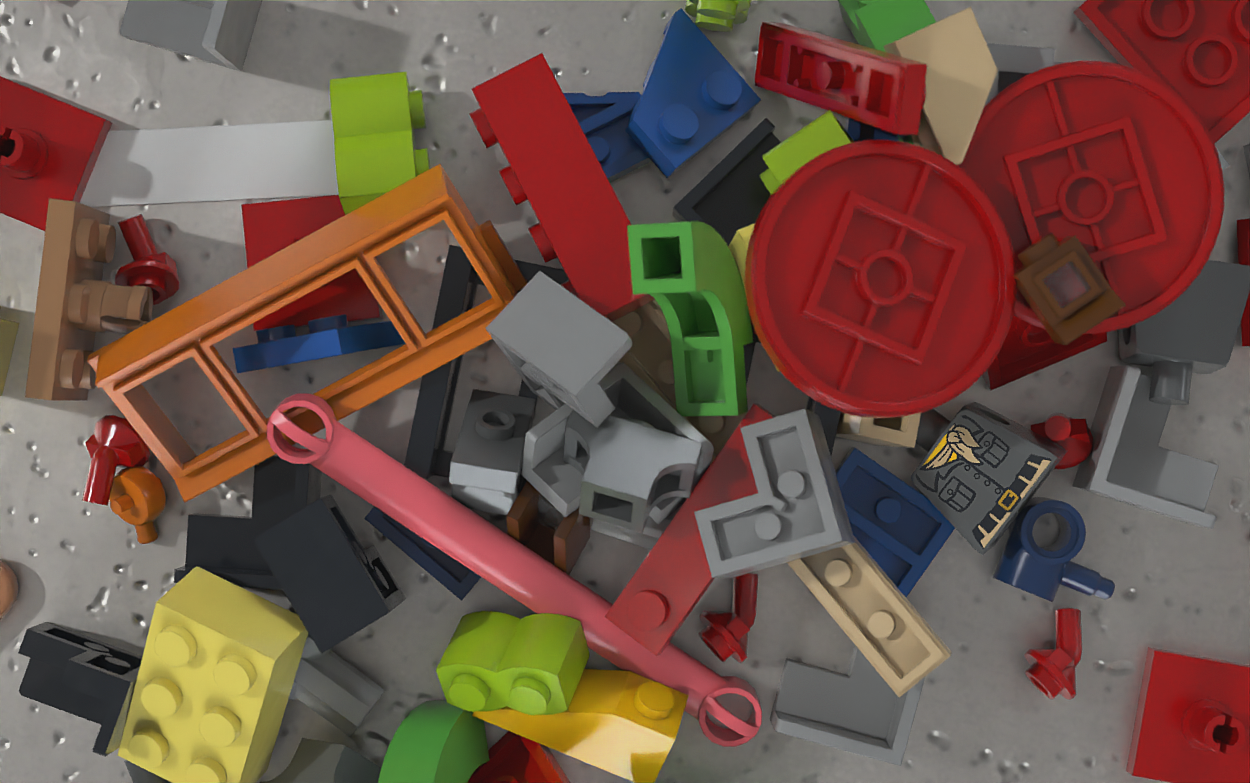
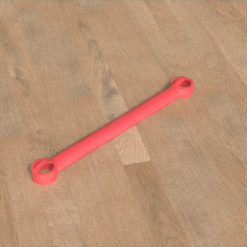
M297 393L285 398L275 408L267 424V439L272 450L281 459L293 464L309 463L536 614H560L581 621L588 648L623 671H631L689 695L684 711L699 720L703 734L711 742L723 747H736L747 743L757 734L762 724V709L756 690L746 680L736 676H720L670 642L662 654L655 656L605 618V615L613 605L612 603L336 421L332 408L322 398L310 393ZM292 407H306L315 411L322 418L326 427V439H321L305 432L295 425L285 415L284 411ZM281 431L307 449H299L290 445L283 438ZM726 693L739 694L746 697L753 705V711L749 719L743 721L734 716L717 701L716 697ZM706 710L730 729L716 726L708 718Z

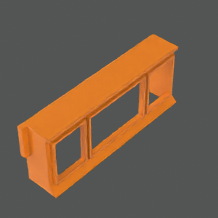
M441 164L88 355L87 362L96 372L95 385L98 389L101 387L104 389L175 480L184 503L276 454L267 439V424L270 417L266 418L213 344L344 273L356 268L406 344L313 394L322 398L332 408L336 421L347 417L493 339L485 328L517 295V291L528 283L491 220L478 226ZM444 220L492 298L425 333L375 257ZM191 356L246 428L243 432L198 456L141 384ZM292 407L284 411L285 415L295 425L311 435L326 428L322 418L315 411L306 407ZM281 431L283 438L290 445L297 443Z

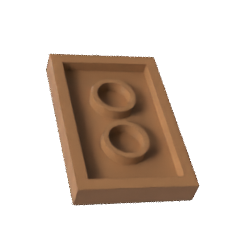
M49 198L26 383V398L51 401H87L89 389L96 388V372L87 362L88 355L95 352L96 332L128 334L150 322L152 318L153 294L150 287L139 285L130 287L102 281L104 263L112 261L116 247V230L113 225H109L110 214L75 201Z

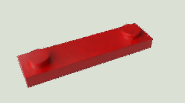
M762 22L754 83L755 86L825 110H831L834 113L895 134H918L921 110L926 101L925 79L927 64L788 24Z
M754 403L691 492L690 498L686 499L605 615V618L655 656L662 654L715 579L711 576L694 512L758 493L741 428L776 417L758 403Z

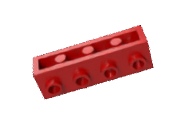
M543 53L472 88L480 108L469 113L486 148L498 143L509 165L498 171L516 206L528 200L539 222L529 227L528 230L545 263L558 258L568 278V281L560 285L611 322L654 301L655 299L649 294H633L627 225H631Z

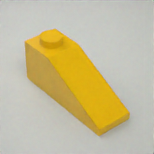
M584 669L568 710L551 715H528L506 706L495 711H474L472 716L634 783H654L676 739L689 695L631 671Z

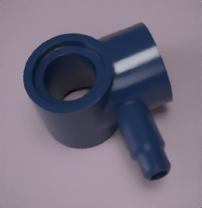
M1046 497L1031 498L1008 528L1009 537L993 578L1051 602L1054 601L1060 584L1088 596L1094 595L1104 600L1111 598L1115 589V584L1112 580L1102 577L1097 571L1070 561L1080 552L1085 542L1086 528L1080 513L1073 506L1063 501ZM1052 513L1060 524L1059 537L1052 545L1040 548L1033 538L1034 523L1040 516Z

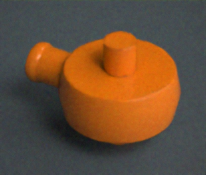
M136 465L121 469L114 476L109 498L110 507L125 522L135 525L137 541L139 543H151L158 538L154 520L163 512L166 505L162 481L143 466Z

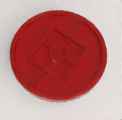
M1103 61L1061 63L1045 67L1013 82L984 106L963 162L957 165L980 185L998 210L1012 243L1016 270L1023 266L1017 255L1044 236L1053 233L1058 242L1068 236L1077 237L1109 286L1126 304L1125 307L1084 334L1110 332L1132 326L1159 313L1173 303L1189 288L1202 271L1213 251L1221 228L1225 192L1223 172L1213 139L1203 121L1194 109L1168 85L1147 73L1117 63ZM1068 263L1043 279L1061 307L1086 291ZM1017 288L1013 316L1032 325L1044 328Z
M865 140L848 143L816 156L795 170L772 193L759 214L748 244L745 262L746 299L751 320L763 348L776 367L799 390L823 405L846 414L869 418L902 417L934 409L955 399L969 389L993 363L1007 337L1014 315L1017 281L1013 275L1016 273V262L1009 234L998 210L980 185L963 169L936 152L918 145L892 140Z

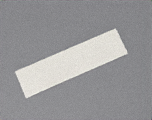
M332 120L109 131L80 203L89 207L339 195Z

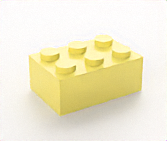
M196 566L156 602L118 756L171 783H256L268 769L308 636V631L299 616Z

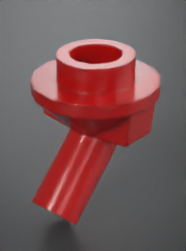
M142 214L118 222L133 261L119 268L115 274V285L150 287L153 294V305L160 304L172 297L179 289L176 261L166 252H157Z
M1053 413L1044 422L1030 425V430L1061 445L1067 450V453L1054 469H1067L1077 466L1086 460L1092 452L1093 436L1086 419H1074L1067 417L1063 413Z
M105 415L96 422L94 433L85 443L92 460L82 501L108 506L116 467L144 466L148 462L150 457L149 447L126 418L116 415Z
M747 573L733 577L731 613L704 611L699 616L705 628L698 634L709 650L722 662H725L730 656L740 663L744 662L747 658L748 632L753 626L756 617L758 574Z
M1062 608L1055 611L1056 649H1029L1024 654L1030 664V667L1025 671L1027 678L1040 692L1052 700L1058 694L1068 700L1076 696L1075 668L1080 662L1082 655L1081 611L1074 608Z

